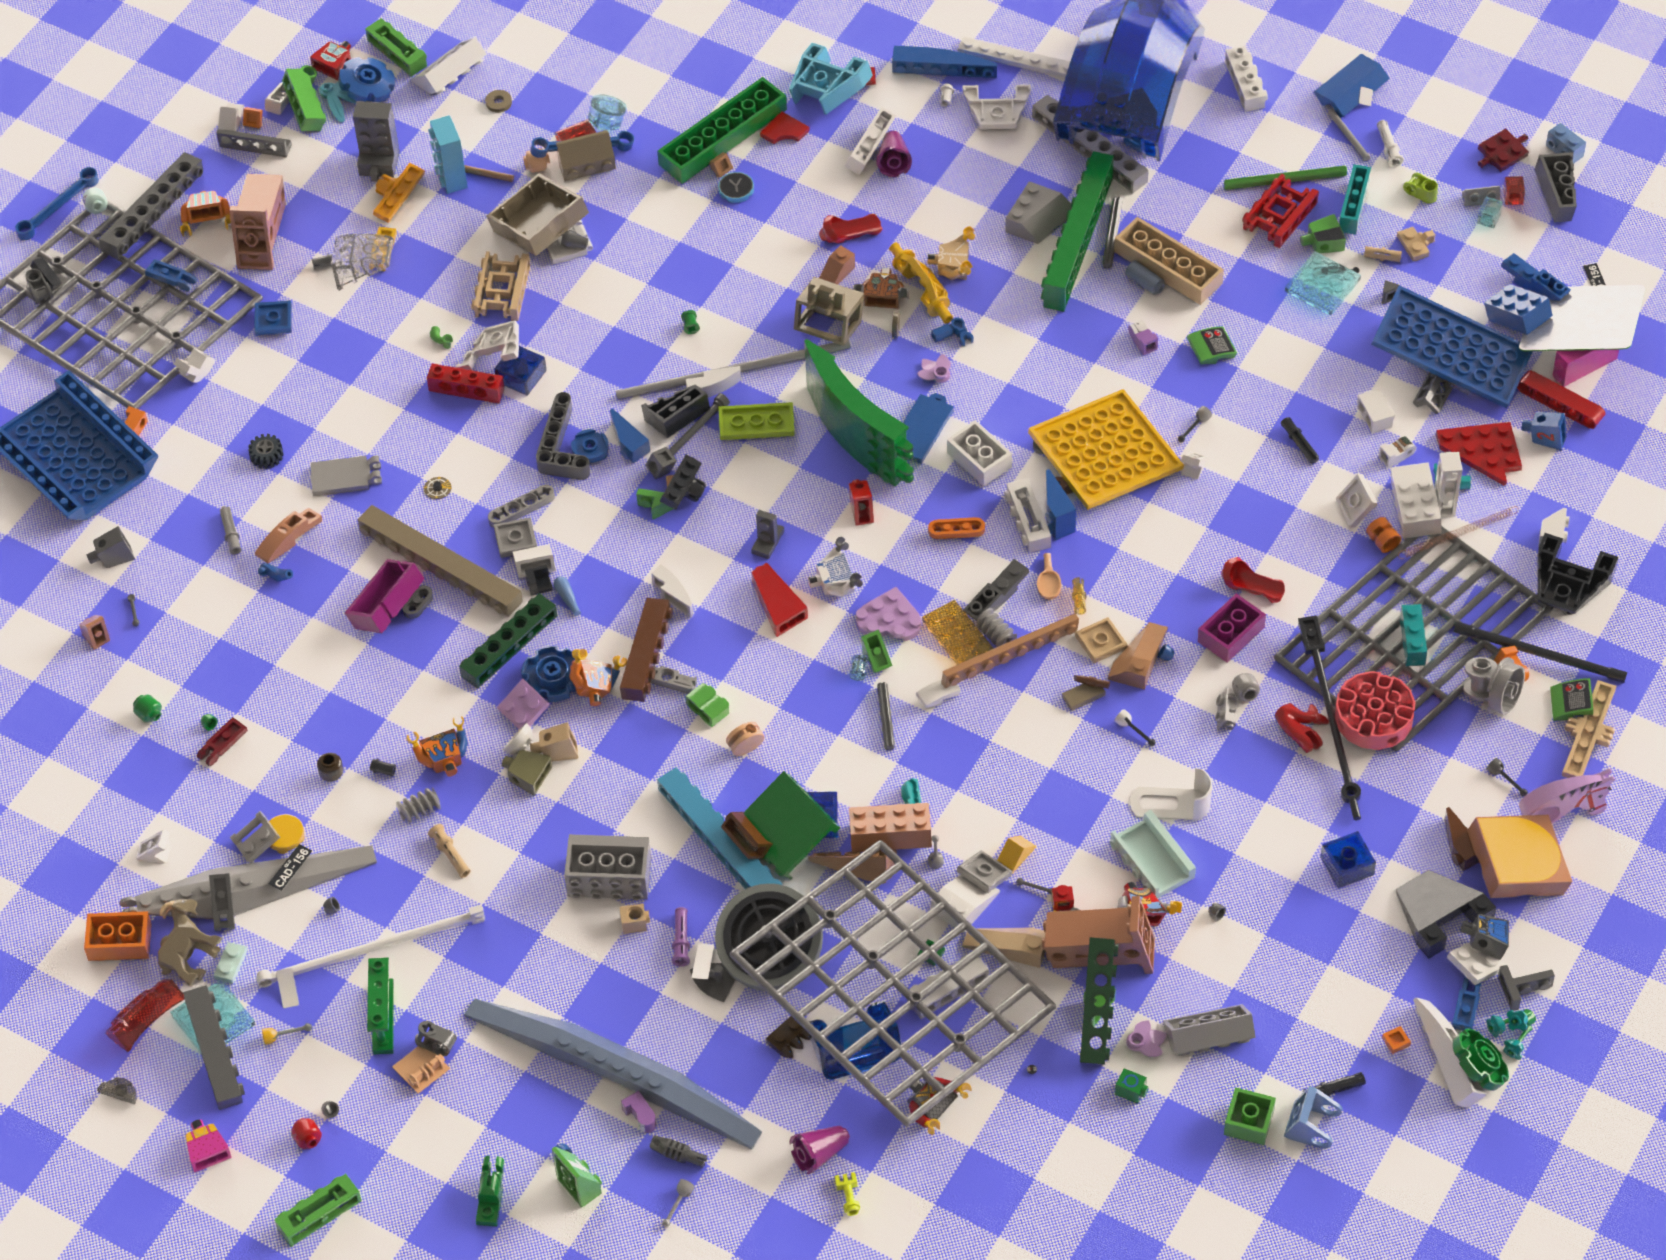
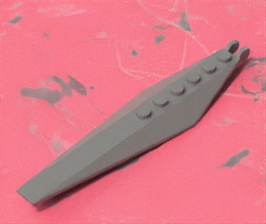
M373 845L310 854L282 891L268 883L288 858L215 868L136 895L135 897H124L120 899L119 904L121 907H124L122 912L148 911L149 915L160 916L159 911L165 903L179 899H193L198 904L195 909L198 915L191 913L188 917L213 919L209 875L230 873L234 916L374 865L377 863ZM170 912L167 916L172 917V913ZM227 914L220 915V920L227 919Z

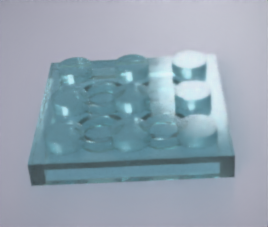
M1314 251L1285 286V292L1331 316L1361 280V275Z
M222 979L208 987L209 992L213 991L216 1003H213L214 1009H219L221 1015L220 1028L224 1027L228 1039L224 1040L225 1044L256 1025L254 1019ZM184 1002L170 1011V1014L201 1054Z

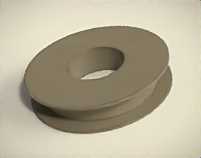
M494 90L485 99L486 107L495 113L505 112L512 105V97L505 90ZM497 99L503 100L501 103H495L494 101Z
M894 310L892 338L893 335H897V338L899 336L900 311L895 313Z

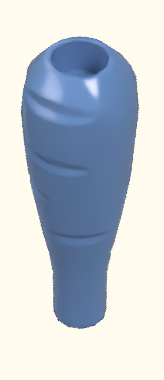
M563 576L557 577L553 583L555 590L571 609L574 616L580 615L581 611L577 606L569 581Z

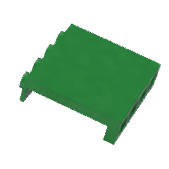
M785 771L744 811V815L767 841L773 843L763 859L769 865L772 863L776 867L774 871L781 878L785 876L790 880L793 877L789 873L830 831L836 834L841 828L804 788Z

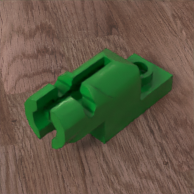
M490 1155L483 1158L476 1225L494 1227L498 1225L505 1163L502 1157H496L495 1167L497 1171H493L492 1176Z

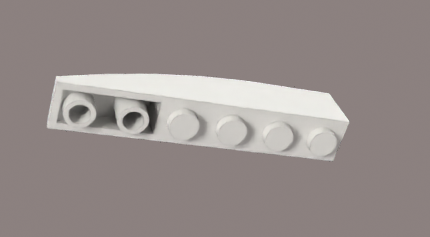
M1416 997L1413 999L1416 1012L1421 1018L1423 1029L1430 1041V1047L1434 1051L1437 1064L1442 1070L1444 1082L1451 1093V1099L1457 1106L1470 1108L1485 1097L1486 1092L1477 1081L1474 1082L1465 1073L1459 1064V1059L1454 1054L1453 1039L1458 1034L1443 1014L1430 1001Z

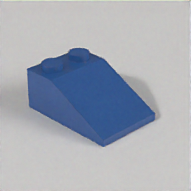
M1047 469L1045 516L1050 534L1056 541L1076 532V508L1051 470Z

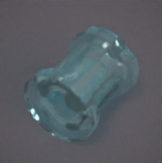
M854 655L851 658L852 669L849 671V676L853 680H864L867 675L865 668L868 665V658L863 655Z

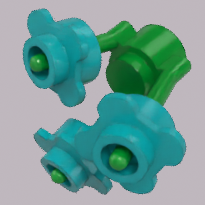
M1529 1009L1516 1012L1510 1010L1507 1012L1508 1018L1505 1020L1500 1016L1492 1015L1491 1019L1486 1020L1487 1029L1493 1037L1497 1038L1498 1034H1503L1506 1030L1505 1024H1508L1509 1029L1512 1031L1515 1029L1523 1031L1518 1040H1505V1047L1503 1049L1507 1056L1521 1060V1052L1524 1050L1521 1042L1533 1030L1531 1025L1536 1022L1535 1014Z

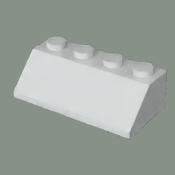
M476 37L461 41L413 77L411 81L429 95L433 93L438 95L445 90L444 86L448 83L449 85L455 83L460 74L465 75L468 73L472 65L476 66L483 62V57L487 53Z

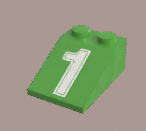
M558 1147L552 1148L557 1180L581 1208L602 1194L600 1178L596 1174L592 1175L588 1164L583 1159L580 1160L575 1154Z

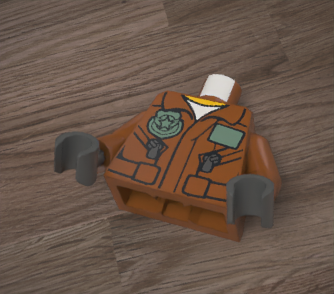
M882 268L880 273H872L870 279H867L862 284H854L853 290L864 293V306L899 309V299H909V289L905 288L903 283L898 281L896 274H891L892 271L889 268Z

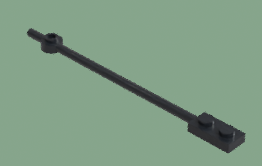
M1315 615L1298 618V626L1305 654H1312L1344 780V785L1341 788V798L1350 804L1353 820L1357 821L1361 819L1357 803L1361 797V788L1358 784L1352 782L1340 731L1336 723L1335 711L1320 652H1325V645L1318 617Z

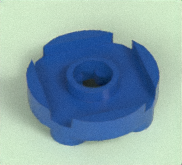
M586 429L575 435L576 438L571 442L572 454L586 456L589 459V463H595L607 458L609 443L604 433L601 432L600 434L594 429ZM588 444H591V446H594V447H593V448H587V445H588Z

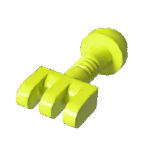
M851 1172L852 1180H848L847 1173L842 1174L843 1181L841 1182L839 1175H835L837 1191L844 1190L846 1203L843 1205L844 1212L848 1216L857 1215L860 1210V1203L854 1200L852 1188L858 1187L855 1172Z

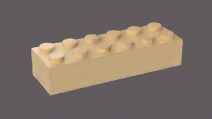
M1136 217L1115 237L1114 252L1129 262L1138 261L1164 279L1165 284L1199 305L1223 284V268L1139 217Z

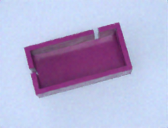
M387 559L345 611V615L355 629L382 634L391 623L390 619L398 615V612L409 601V598L419 588L425 578L415 563Z

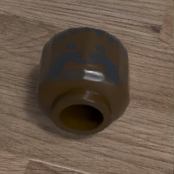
M328 752L322 754L317 760L318 774L324 781L333 782L342 776L344 770L340 756L336 753Z

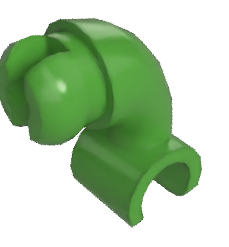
M438 326L431 327L429 332L431 339L438 344H443L444 348L450 349V342H453L452 336L445 334L441 337L440 328Z

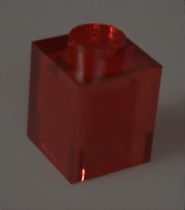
M1523 176L1505 177L1503 186L1505 205H1523L1525 196Z

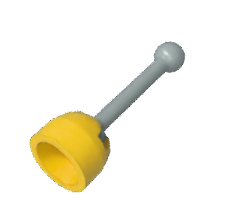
M306 1023L302 1027L278 1032L273 1028H263L264 1044L267 1045L275 1042L279 1035L303 1030L310 1031L312 1025Z

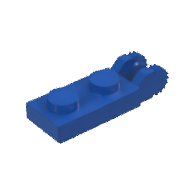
M156 259L145 270V276L175 287L178 286L181 290L187 292L192 289L190 283L196 284L198 280L195 275Z
M1464 978L1462 989L1459 991L1452 1022L1454 1029L1462 1031L1473 1029L1480 998L1481 983L1475 985L1474 992L1466 991L1469 985V979Z

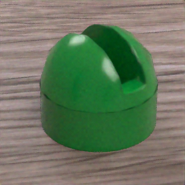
M205 714L201 717L200 722L204 729L211 731L217 726L218 719L212 714Z

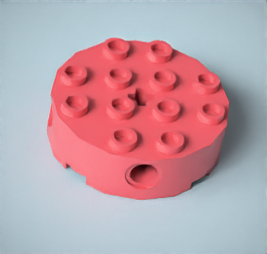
M1375 671L1356 674L1344 682L1340 692L1337 694L1336 723L1340 733L1349 742L1361 748L1374 750L1390 748L1403 741L1411 731L1415 700L1411 690L1401 679L1394 676L1381 675V672Z

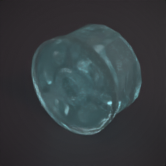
M605 94L594 95L591 98V105L587 116L589 122L597 129L603 131L619 129L622 126L627 105L614 96Z

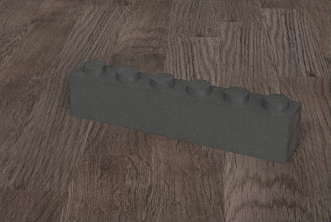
M207 985L183 992L185 1004L218 1109L221 1110L243 1103L242 1095H245L242 1083H238L236 1079L239 1076L236 1064L232 1065L230 1058H233L231 1047H226L224 1041L228 1038L225 1028H220L219 1025L222 1019L219 1009L215 1010L213 1003H216L213 991L209 992Z

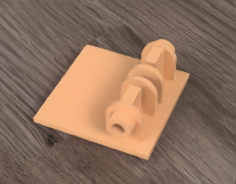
M419 1046L392 1066L418 1094L450 1070V1067L444 1062L445 1058L441 1054L437 1055Z

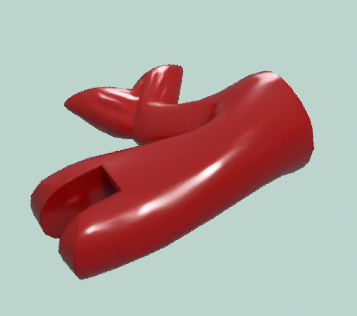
M1292 703L1285 704L1276 711L1275 718L1282 730L1305 753H1309L1313 749L1317 750L1323 746V741L1315 730L1300 724H1329V720L1324 715L1318 713V709L1313 704L1309 705L1307 712L1299 710Z

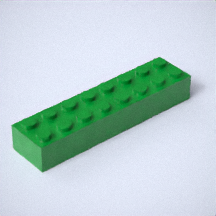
M761 77L657 150L658 165L681 184L685 183L706 168L710 161L722 152L727 153L772 121L780 112H785L787 110L786 95L764 77Z

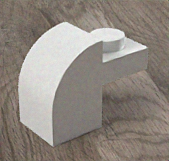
M193 348L187 361L177 358L174 365L179 368L180 375L193 383H197L210 372L216 360L206 353Z

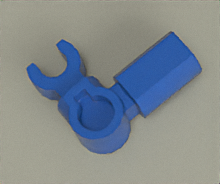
M959 317L954 318L951 324H945L931 330V337L935 343L953 334L960 338L959 342L963 347L965 346L964 339H969L971 343L974 341V336L967 332L964 320Z

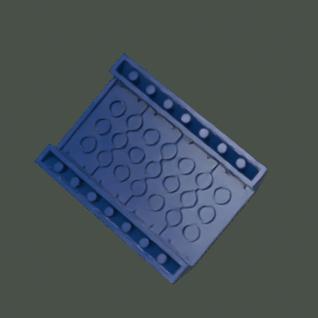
M68 370L54 380L55 391L0 427V453L67 519L88 520L147 479L159 456Z

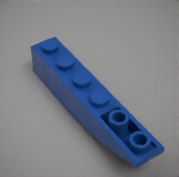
M894 45L892 73L997 78V63L947 49Z

